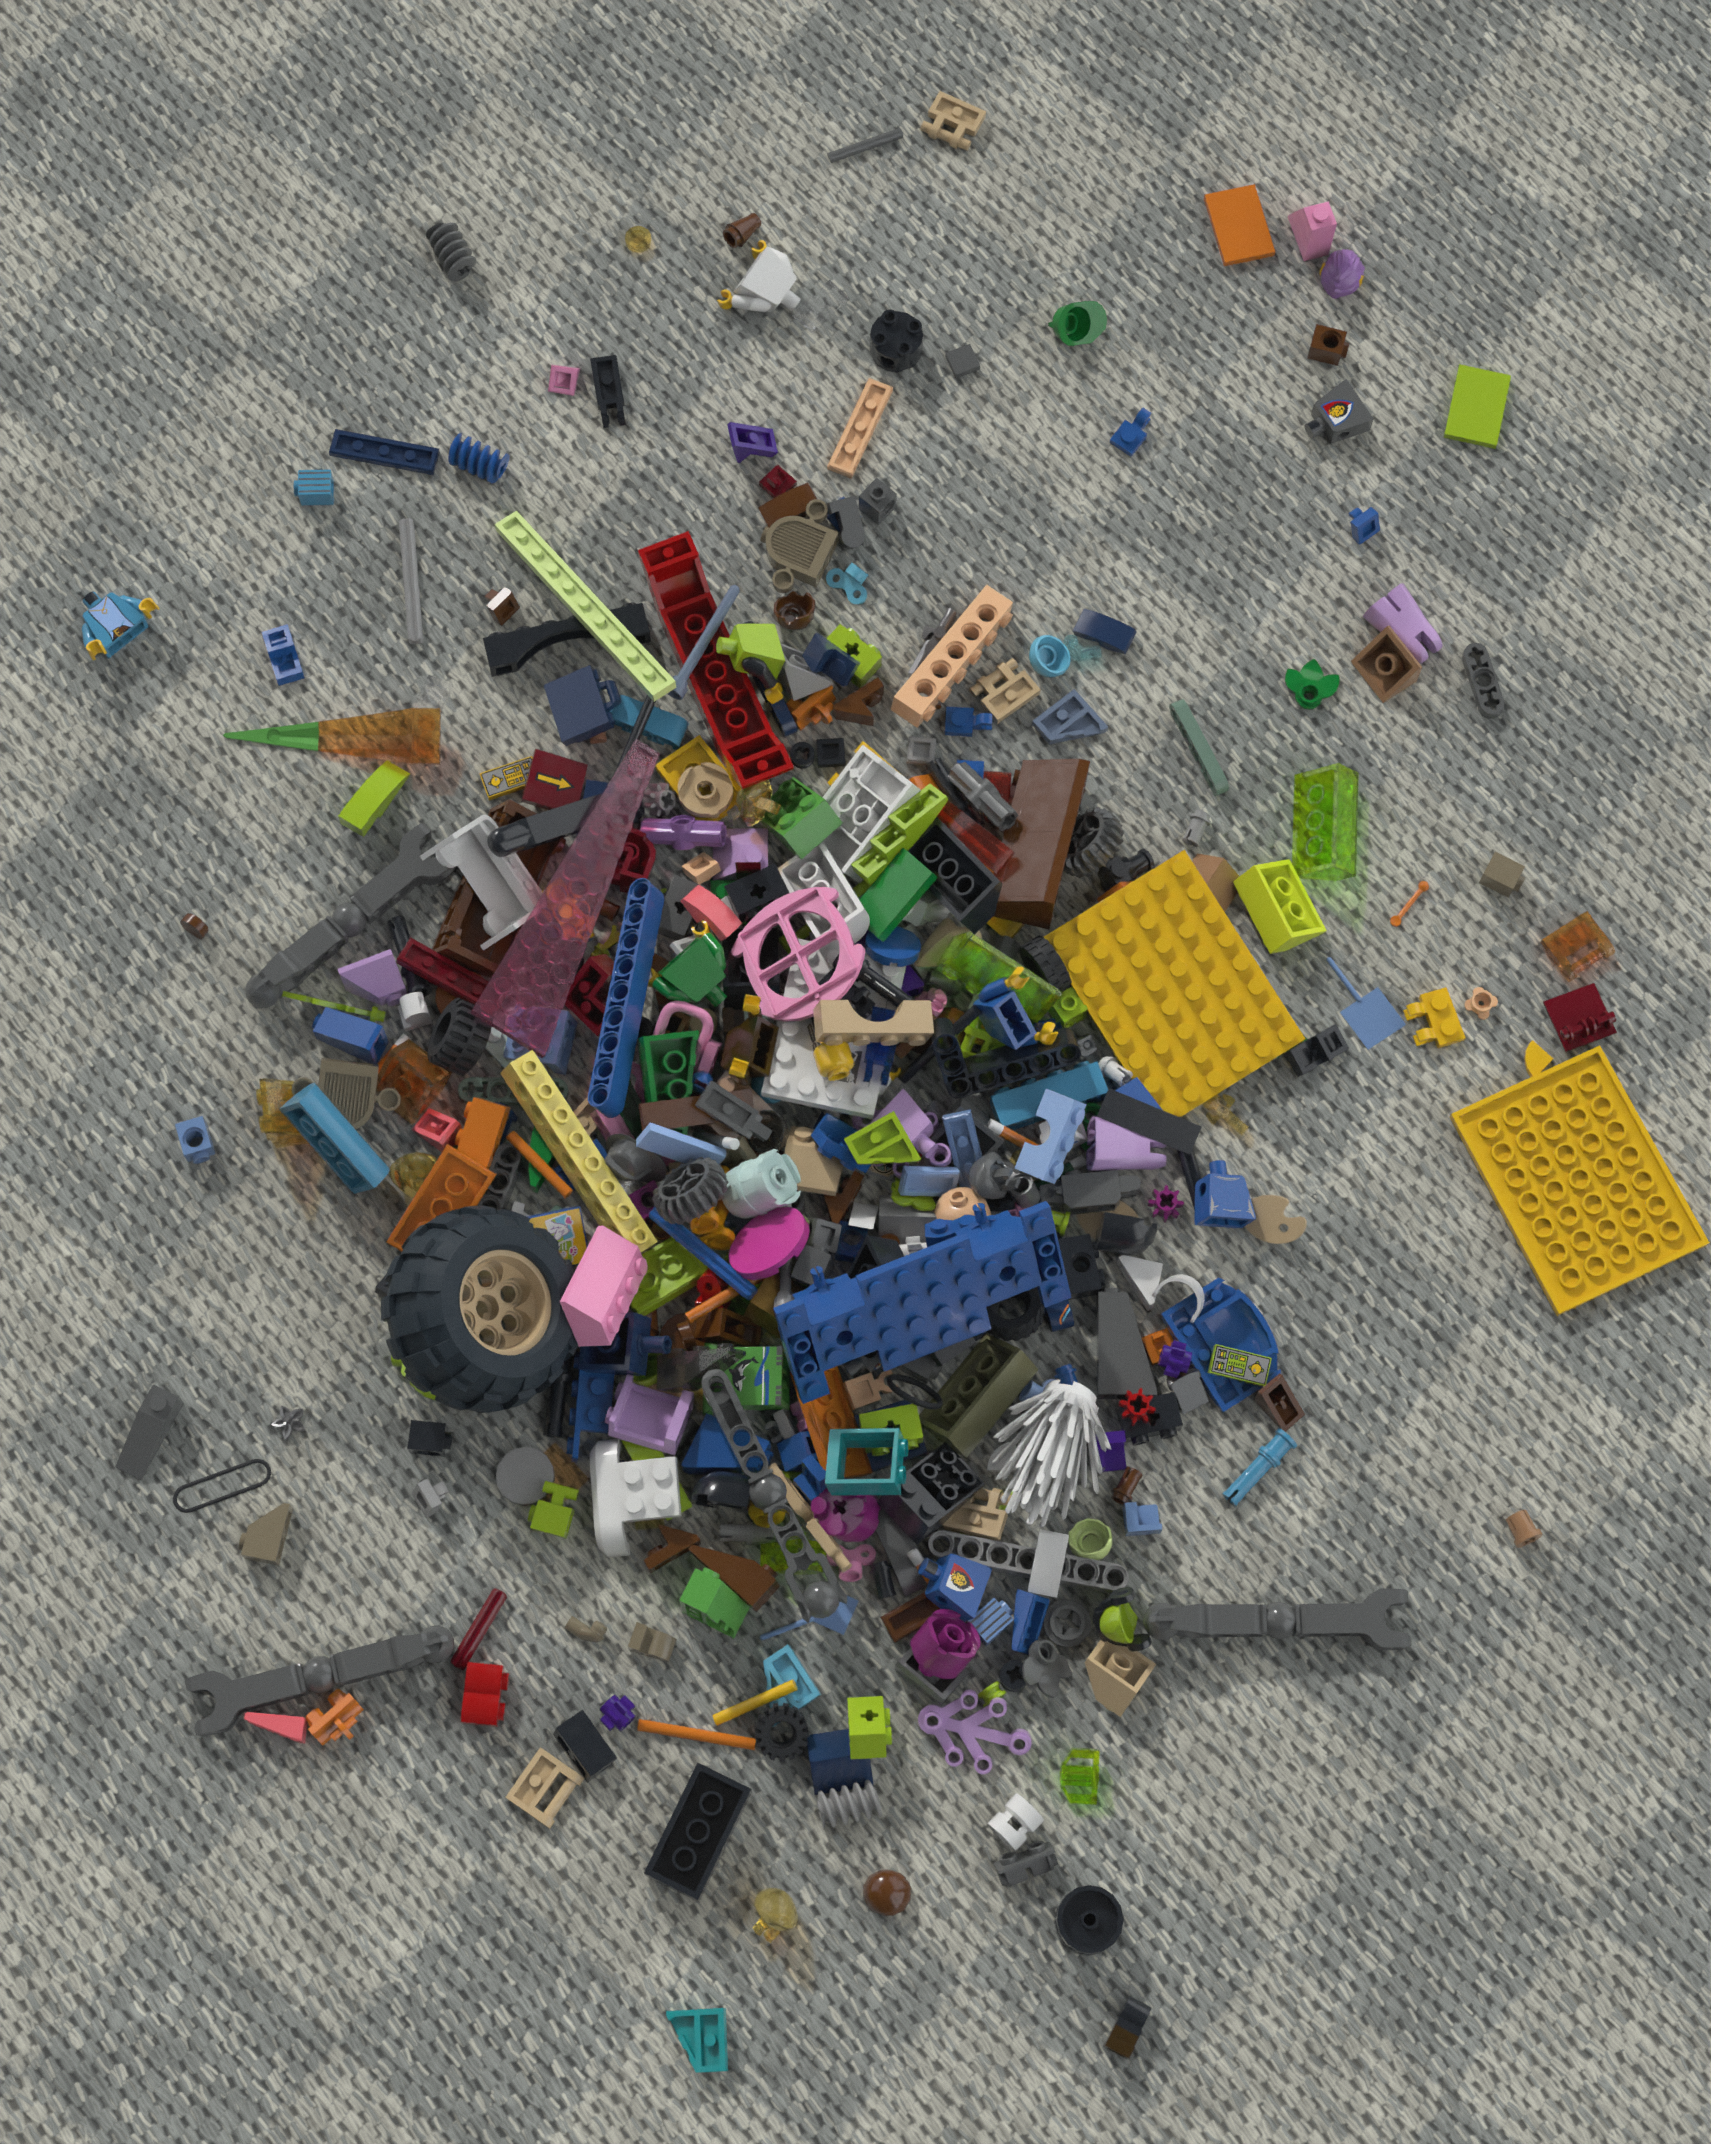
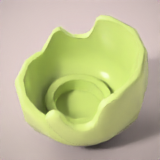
M1084 1519L1077 1522L1069 1531L1068 1543L1075 1556L1102 1560L1108 1555L1112 1547L1111 1530L1109 1526L1100 1520Z

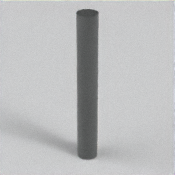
M901 128L829 152L827 156L830 162L833 163L903 138Z

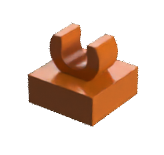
M1167 1328L1141 1338L1152 1366L1158 1364L1163 1345L1171 1346L1173 1338Z

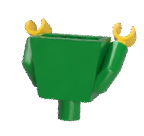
M701 921L704 927L702 932H697L692 927L693 935L696 938L658 973L651 968L652 978L648 982V987H653L661 995L674 1001H693L697 1003L705 996L716 1007L727 997L717 985L726 977L723 972L726 967L724 950L715 936L710 933L707 922Z

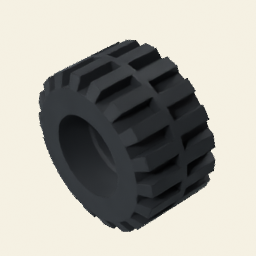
M455 998L439 1016L428 1044L429 1062L457 1075H466L478 1062L487 1045L492 1028L491 1012L461 998Z

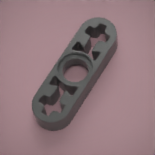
M1471 643L1465 648L1462 655L1469 683L1480 714L1489 719L1496 718L1504 708V699L1491 659L1484 645ZM1472 651H1475L1476 655L1481 654L1478 661L1480 668L1476 670L1477 664L1475 659L1469 658ZM1479 675L1488 677L1490 685L1487 687L1479 686L1476 683V677ZM1491 692L1489 696L1491 702L1497 703L1494 710L1491 707H1485L1488 702L1487 693Z

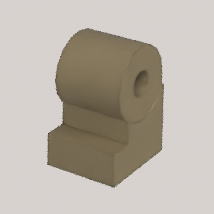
M636 1622L628 1649L647 1657L669 1662L677 1639Z

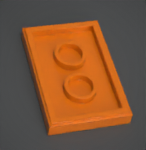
M1255 184L1204 195V202L1224 266L1275 256V249Z

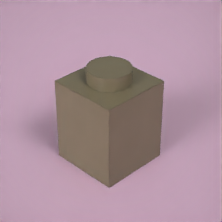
M1495 851L1479 883L1509 898L1513 890L1518 892L1522 886L1525 877L1521 876L1525 866Z

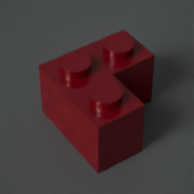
M607 954L589 957L559 998L597 1036H600L614 966V961Z

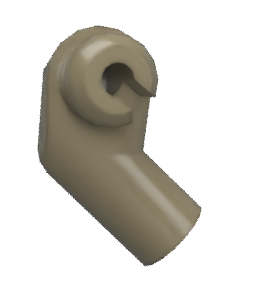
M574 1616L569 1619L565 1626L566 1630L581 1640L590 1642L602 1641L604 1639L603 1635L607 1632V1627L599 1621H595L590 1628Z

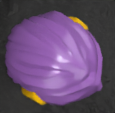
M1348 249L1334 251L1327 257V261L1322 263L1319 274L1321 276V284L1328 295L1336 299L1354 293L1361 286L1365 267L1362 261H1360V257L1354 251Z

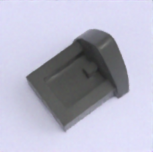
M1189 1366L1187 1373L1179 1372L1177 1378L1167 1376L1166 1379L1169 1390L1175 1392L1178 1407L1183 1414L1209 1402L1199 1378L1201 1373L1199 1369Z

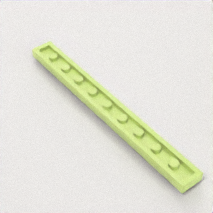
M517 511L495 524L496 532L654 702L676 688V681Z

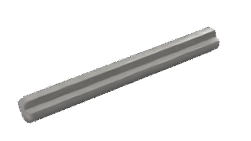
M407 518L399 521L408 640L410 644L415 645L423 643L415 528L413 520Z

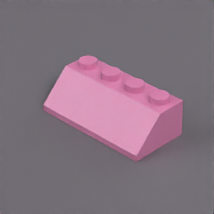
M605 1226L597 1227L560 1300L562 1309L579 1347L611 1345L635 1294L638 1292V1287L647 1273V1262L642 1257L639 1247Z

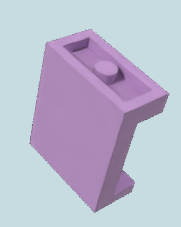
M627 1374L624 1383L619 1382L615 1392L617 1402L615 1407L610 1406L606 1414L605 1423L609 1424L608 1436L675 1456L693 1410L694 1393L683 1390L681 1396L677 1397L634 1384L633 1375Z

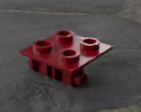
M1595 983L1543 1001L1565 1052L1617 1033L1613 1024L1616 1022V1016L1613 1011L1608 1013Z

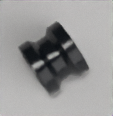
M1008 1661L1000 1670V1684L1009 1692L1021 1691L1026 1686L1022 1672L1023 1663L1021 1661Z

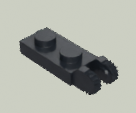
M617 356L590 358L598 410L601 411L603 429L609 428L610 420L609 415H607V409L617 408V421L619 425H626L623 410L625 405Z

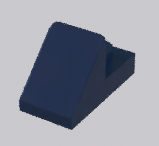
M819 633L814 634L802 655L813 673L823 672L843 687L848 685L860 665V662Z

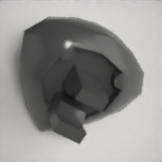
M989 1152L974 1162L968 1173V1180L972 1190L980 1197L987 1199L1005 1197L1007 1190L1017 1189L1021 1181L1019 1177L1011 1178L1013 1169L1011 1167L1006 1168L1000 1155L995 1152Z

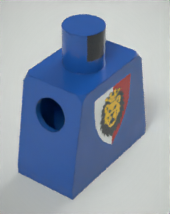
M955 1554L943 1556L936 1563L929 1558H925L919 1566L918 1573L929 1579L925 1591L926 1597L940 1609H949L961 1615L959 1619L963 1622L975 1618L992 1568Z

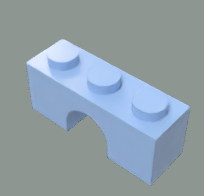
M1046 1089L1036 1116L1044 1118L1049 1123L1050 1136L1045 1143L1037 1146L1025 1142L1015 1169L1055 1184L1063 1172V1162L1067 1152L1073 1147L1077 1127L1084 1119L1086 1104Z

